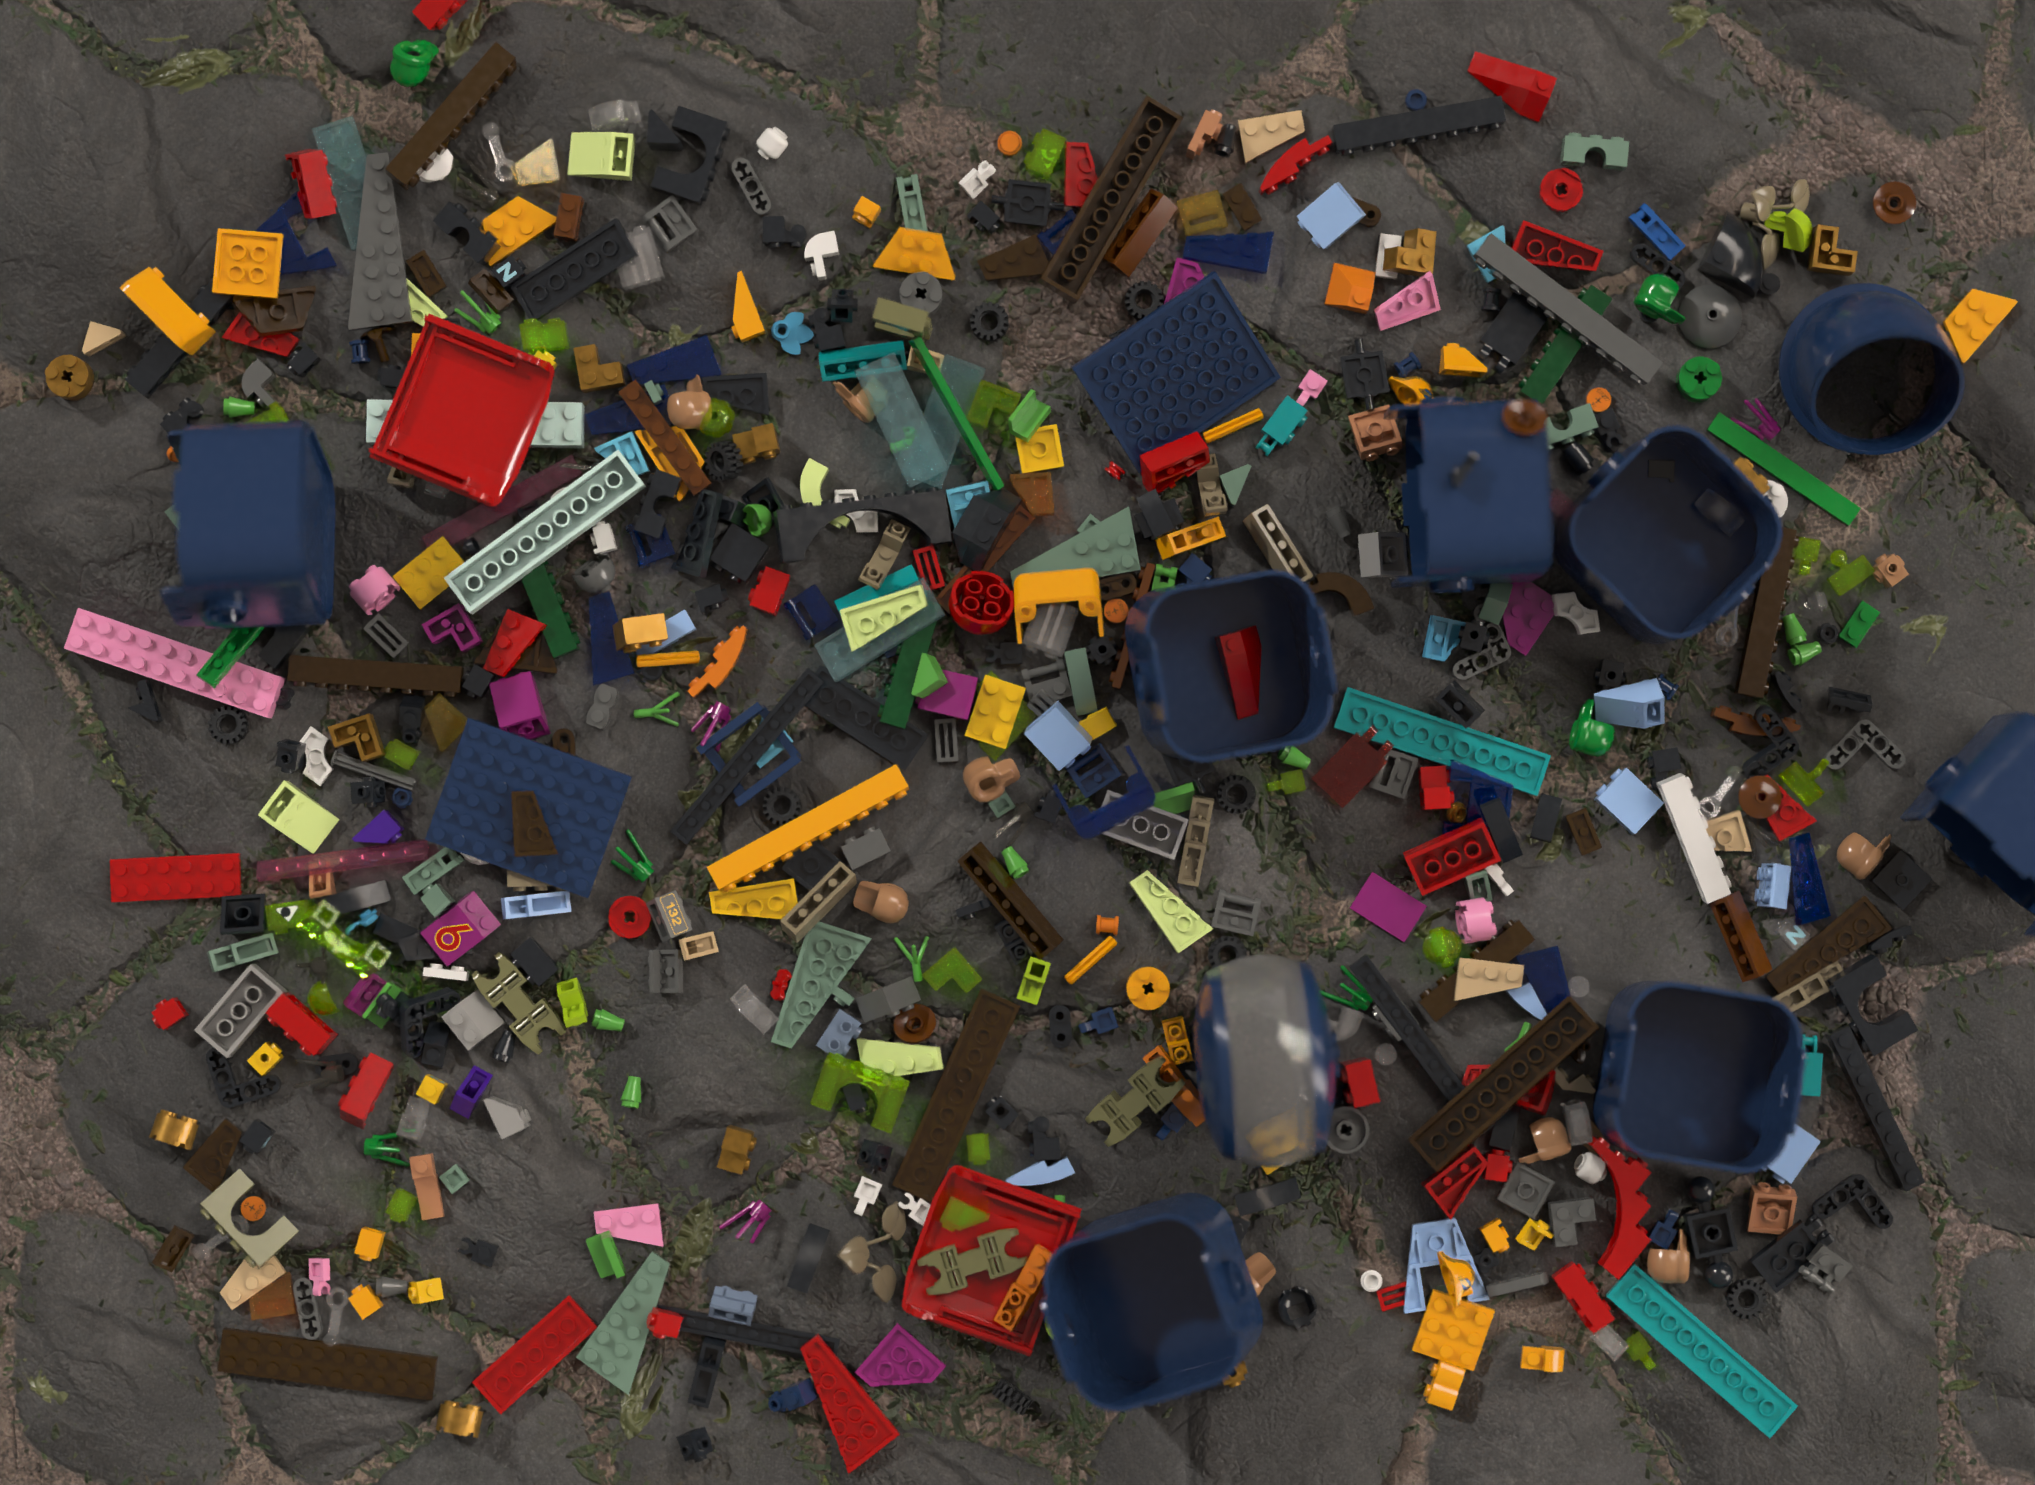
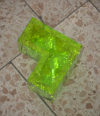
M536 318L524 320L523 324H519L523 350L527 354L534 355L538 350L544 353L545 350L552 352L570 349L567 324L564 320L561 321L560 318L549 319L548 323L544 324L541 321H537Z
M981 379L967 420L972 425L987 429L993 411L996 410L1011 416L1019 405L1021 394Z
M953 947L922 974L935 991L949 979L953 978L964 992L968 993L983 980L956 947Z

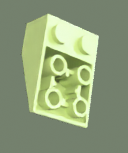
M571 132L568 175L632 181L635 150L634 135L618 132Z
M285 780L258 814L277 830L313 854L340 820L291 782Z

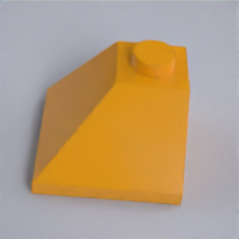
M1447 343V346L1441 348L1440 375L1482 378L1487 373V367L1466 348L1459 347L1460 344Z

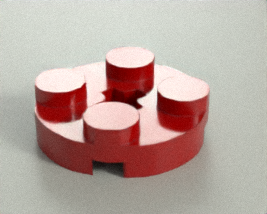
M1567 168L1548 172L1540 184L1539 196L1548 208L1554 211H1568L1578 204L1583 195L1580 177L1574 171ZM1556 186H1566L1564 190L1567 193L1557 194Z
M625 896L617 899L611 905L608 916L609 925L613 932L620 937L629 939L643 935L648 930L652 920L646 902L635 896ZM627 911L635 913L634 922L625 921V913Z

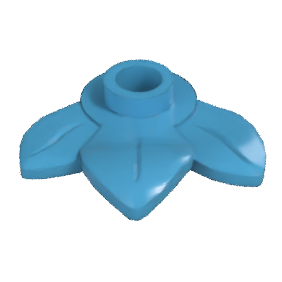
M789 313L784 320L776 321L771 328L774 339L781 342L784 351L793 355L800 354V343L808 342L814 336L812 330L802 324L804 319L803 313ZM779 328H785L786 333L780 335L778 333Z
M367 908L358 915L360 919L345 929V933L349 935L359 925L369 926L378 918L377 910L375 908L372 910Z

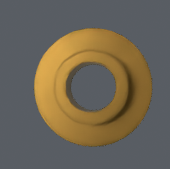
M1455 802L1447 810V819L1453 823L1462 822L1467 815V809L1461 802Z

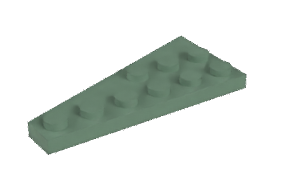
M1128 506L1010 571L1013 590L1015 578L1022 573L1093 568L1098 572L1099 577L1141 570L1130 507Z
M820 921L805 935L771 1040L772 1043L792 1048L872 938Z
M654 1251L648 1256L576 1356L577 1359L627 1395L630 1393L649 1333L647 1317L652 1312L653 1307H657L670 1266L668 1261Z

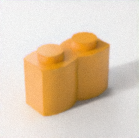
M1439 1360L1437 1364L1434 1363L1430 1376H1433L1432 1382L1427 1384L1424 1390L1426 1402L1452 1411L1464 1378L1465 1369Z

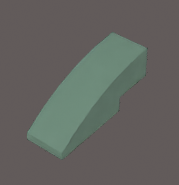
M1080 648L1064 652L1076 715L1080 716L1098 711L1086 649Z
M269 933L208 951L207 956L212 973L277 954L278 950L273 933Z

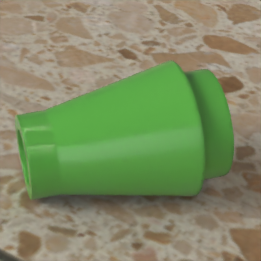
M230 396L229 399L224 398V416L231 418L254 414L255 402Z
M1795 614L1784 616L1782 619L1787 643L1791 647L1805 643L1807 641L1805 637L1807 634L1798 622Z
M1817 641L1795 645L1788 650V657L1794 666H1801L1821 653L1822 649Z
M1295 746L1281 748L1277 755L1281 763L1304 770L1307 769L1311 761L1310 758L1305 756Z
M1012 846L1001 852L1008 872L1014 879H1018L1029 872L1028 864Z
M596 1009L591 1026L600 1030H616L621 1032L625 1019L619 1018L604 1009Z
M628 1076L627 1084L620 1099L622 1101L621 1106L639 1108V1104H641L640 1077Z

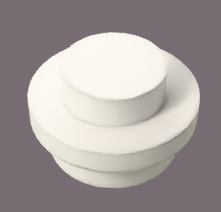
M1368 1270L1362 1274L1360 1282L1366 1291L1374 1292L1381 1287L1382 1277L1377 1271Z

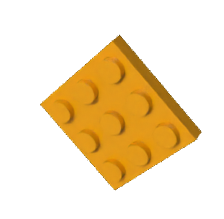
M218 228L212 293L278 299L284 235L280 233Z
M1433 1289L1413 1343L1412 1351L1474 1371L1495 1310L1462 1298L1459 1306L1454 1307L1449 1294Z

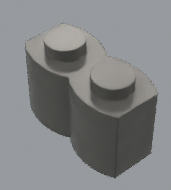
M601 684L597 688L594 695V704L587 713V724L602 730L609 725L612 716L611 710L619 699L618 689L605 684Z

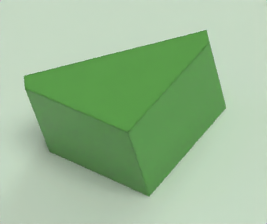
M922 653L911 695L925 698L947 684L948 681L936 658Z

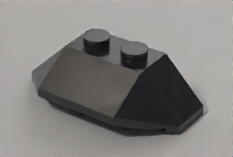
M1005 489L973 496L952 532L960 562L974 571H982L1021 504V498Z

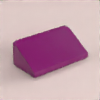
M367 969L345 998L343 1004L362 1017L387 981L372 970Z

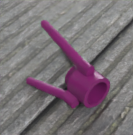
M1758 398L1755 399V403L1767 419L1748 400H1744L1748 408L1762 422L1758 427L1760 431L1733 417L1730 420L1755 434L1761 440L1764 438L1768 441L1773 439L1781 430L1777 426V422L1771 417Z
M716 701L714 706L710 705L707 712L691 728V732H695L709 716L713 719L700 743L701 746L705 745L717 722L722 723L723 721L722 729L731 718L729 715L731 709ZM722 742L716 746L717 752H719Z
M760 1199L756 1203L752 1201L749 1206L725 1221L719 1228H725L752 1210L749 1213L752 1217L740 1229L735 1238L738 1239L755 1220L758 1222L761 1220L750 1240V1243H754L764 1224L771 1217L768 1214L772 1210Z

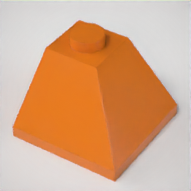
M1334 263L1324 305L1366 314L1371 301L1376 272Z

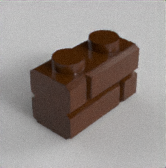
M561 193L559 200L561 205L558 206L554 236L559 240L577 242L584 199L582 196Z

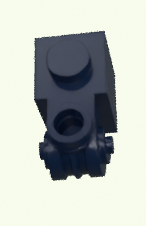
M1193 553L1178 570L1187 579V583L1210 580L1212 577L1209 574L1212 569Z
M811 1378L795 1382L781 1390V1392L778 1390L773 1392L771 1397L768 1398L769 1408L774 1412H784L786 1408L790 1411L805 1406L818 1398Z

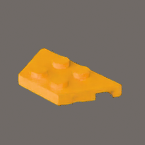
M517 196L483 219L484 230L492 232L498 238L496 242L501 245L499 250L488 261L489 265L493 267L556 224L557 217Z
M899 227L873 266L907 273L927 272L934 277L955 280L956 276L942 234Z
M1971 289L1947 316L1943 324L1946 331L1950 334L1953 347L1955 346L1961 364H1964L2017 304L2016 300Z
M676 426L671 427L702 469L705 462L685 430ZM646 430L635 431L660 471L680 477ZM683 480L676 496L679 502L683 500L689 490Z

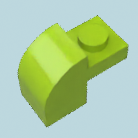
M1796 208L1789 214L1783 211H1773L1768 219L1765 220L1766 227L1784 232L1783 248L1804 252L1811 245L1812 224L1807 215Z
M1030 956L1016 999L1037 1006L1051 963Z
M577 977L556 983L566 1028L587 1022L588 1011Z

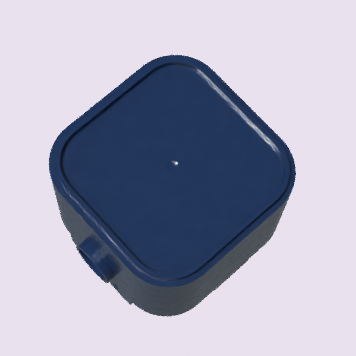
M1436 397L1423 399L1421 404L1390 406L1383 414V419L1385 420L1407 419L1405 432L1407 483H1402L1401 486L1403 526H1409L1412 576L1398 577L1391 583V587L1429 586L1431 593L1464 592L1474 590L1473 584L1532 582L1544 575L1545 571L1550 568L1552 559V516L1547 423L1540 432L1533 435H1520L1510 431L1503 423L1502 414L1504 408L1516 400L1465 402L1463 397ZM1521 399V400H1530V401H1534V402L1538 403L1537 399ZM1473 451L1479 457L1460 486L1455 489L1449 485L1452 480L1449 476L1456 466L1459 468L1462 466L1470 452Z
M305 420L187 425L184 430L169 432L167 440L180 464V471H174L173 513H178L177 547L183 587L163 588L161 590V598L174 622L180 626H204L205 629L325 624L332 614L334 596L335 491L331 469L313 426H309V423Z
M1667 426L1635 442L1622 454L1618 451L1613 454L1588 479L1587 483L1590 486L1560 516L1554 528L1552 541L1555 557L1564 571L1629 635L1645 643L1663 644L1700 632L1707 625L1715 622L1720 616L1725 617L1731 613L1755 588L1753 585L1754 581L1773 563L1772 559L1777 554L1782 539V524L1773 504L1754 486V483L1702 434L1688 427ZM1648 460L1675 461L1674 483L1669 482V478L1648 477Z
M1271 570L1159 588L1139 598L1129 611L1125 625V637L1140 723L1146 739L1160 753L1179 759L1213 761L1303 744L1316 737L1326 726L1332 712V694L1337 693L1331 645L1322 607H1317L1314 595L1309 587L1295 575L1284 571ZM1256 625L1262 645L1259 711L1256 715L1237 720L1215 636Z
M2012 712L1993 716L1957 755L1947 759L1930 776L1924 785L1926 789L1915 799L1900 819L1903 822L1919 821L1925 817L1933 827L1953 844L1949 849L1980 878L1986 875L2012 900L2035 915V715L2029 712ZM2035 921L2024 933L2028 938H2035Z
M1640 981L1627 986L1612 1001L1606 1019L1593 1103L1594 1119L1599 1131L1609 1143L1617 1148L1650 1158L1743 1173L1755 1172L1766 1168L1780 1156L1786 1146L1788 1135H1794L1807 1057V1050L1802 1048V1033L1796 1017L1781 1002L1764 996L1668 981Z
M1183 1193L1097 1219L1082 1228L1055 1251L1045 1268L1044 1291L1046 1296L1042 1299L1041 1304L1065 1378L1068 1383L1075 1381L1079 1391L1088 1401L1105 1410L1126 1411L1189 1394L1192 1391L1220 1383L1234 1371L1254 1347L1262 1331V1309L1232 1220L1217 1201L1202 1194Z

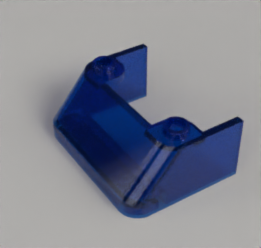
M1129 745L1125 749L1137 771L1126 781V788L1129 793L1090 813L1089 809L1084 805H1076L1069 809L1057 785L1052 786L1072 825L1081 838L1086 840L1092 839L1154 805L1156 801L1155 792Z

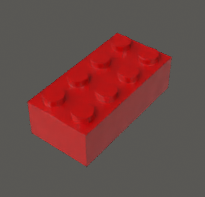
M1482 818L1403 852L1422 896L1501 861Z

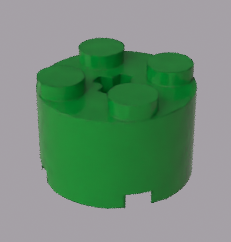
M1707 357L1691 358L1679 369L1676 375L1678 391L1686 400L1698 403L1708 400L1719 390L1722 383L1720 366ZM1698 375L1703 379L1700 384H1698V380L1694 379Z

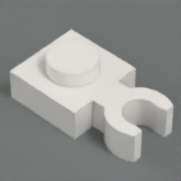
M1496 863L1484 868L1487 871L1488 877L1499 887L1505 896L1510 895L1514 891L1502 877L1504 872Z
M906 1192L905 1196L910 1199V1202L908 1204L899 1202L898 1205L903 1209L912 1210L908 1216L923 1226L931 1204L922 1198L916 1202L913 1195Z

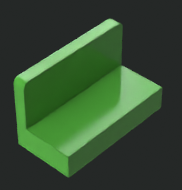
M1031 389L1008 419L1010 434L1027 443L1051 412L1050 406L1036 399V392Z
M1191 782L1151 794L1150 796L1154 807L1177 814L1190 810L1195 790Z
M392 981L387 982L362 1017L369 1019L379 1028L383 1029L390 1020V1017L388 1016L384 1019L375 1012L377 1010L376 1000L378 996L382 993H388L395 1000L401 991L406 992Z
M610 1230L586 1239L600 1278L615 1274L616 1278L625 1276V1267Z

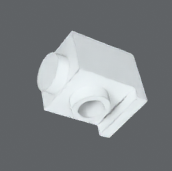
M605 521L596 523L592 528L593 533L590 534L593 546L598 547L594 549V553L599 555L618 550L611 525L609 523L605 524Z

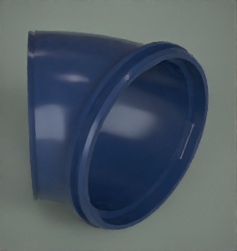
M1872 283L1850 284L1835 288L1817 297L1794 319L1785 335L1780 351V386L1785 402L1793 417L1815 439L1829 447L1847 453L1867 455L1889 454L1922 443L1936 434L1952 418L1964 392L1962 366L1949 338L1938 322L1914 298L1904 292L1884 285ZM1888 337H1914L1930 342L1935 361V378L1932 392L1919 415L1904 428L1884 437L1861 439L1846 436L1833 430L1817 416L1815 399L1823 377L1835 362L1851 350L1868 342Z

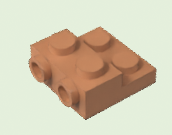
M1212 109L1211 111L1205 110L1187 148L1186 157L1193 160L1195 155L1200 156L1205 142L1210 144L1212 139L1217 140L1223 124H1220L1222 118L1220 112Z
M1390 405L1348 416L1361 460L1374 461L1379 457L1378 455L1387 453V455L1391 456L1397 454L1399 449H1402V439L1395 420L1383 419V414Z
M1764 1182L1758 1183L1757 1186L1752 1185L1748 1204L1750 1209L1746 1227L1747 1231L1781 1235L1793 1224L1797 1202L1795 1189L1786 1184L1779 1185V1188L1771 1187L1768 1183Z

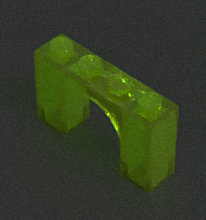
M325 900L310 907L296 924L298 928L362 978L379 971L392 954L376 940L368 944H362L341 932L334 924L341 913Z
M829 1052L810 1104L831 1111L837 1092L842 1086L848 1083L864 1084L875 1093L878 1100V1107L871 1127L891 1133L910 1081L905 1080L901 1076L886 1073L879 1068L869 1067L860 1061H853L840 1054Z

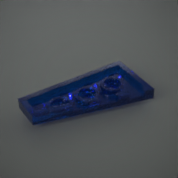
M665 384L660 386L664 393L661 396L663 402L655 405V407L669 426H675L668 416L667 402L669 394ZM645 391V393L647 394V396H648V397L650 398V400L653 402V400L651 399V397H650L648 391ZM624 400L585 414L592 435L645 429Z
M608 591L589 597L593 686L635 674L629 653H624L623 650H616L613 625L619 619L611 592Z
M1810 833L1790 837V859L1797 926L1829 917L1831 914Z

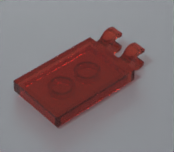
M1373 725L1362 736L1356 732L1312 777L1342 808L1385 766L1388 761L1384 756L1394 746L1387 740L1378 751L1368 742L1378 732Z

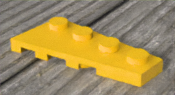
M794 879L737 887L727 893L725 891L709 892L711 909L714 914L782 919L798 903Z

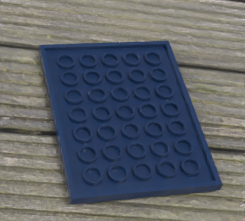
M1215 271L1071 367L1138 473H1141L1139 455L1196 431L1198 433L1202 432L1281 378Z
M468 718L425 840L589 898L632 776L481 721ZM511 791H534L558 854L514 856Z

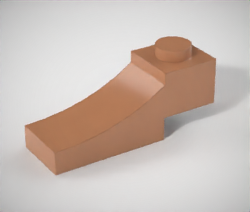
M433 1153L409 1157L412 1179L416 1187L422 1220L444 1217L438 1174H436Z

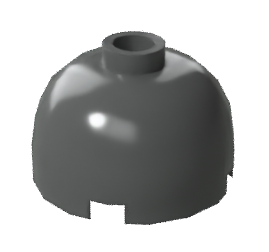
M607 553L599 554L598 557L600 559L595 561L591 558L574 571L575 575H572V578L580 589L588 593L598 591L604 593L611 588L610 583L614 580L616 571L615 565Z

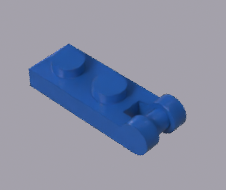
M1643 203L1639 207L1640 210L1636 214L1633 213L1628 219L1670 261L1686 245L1647 204ZM1645 216L1650 219L1646 225L1642 221Z

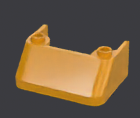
M148 267L127 280L120 289L179 348L191 356L216 333L208 325L210 321L201 312L197 315L162 279L165 275L157 267L154 269Z
M1077 568L1019 574L1014 580V608L1018 644H1022L1023 641L1022 622H1029L1034 619L1036 604L1079 601L1080 611L1085 616H1098L1099 637H1104L1098 572L1093 568Z

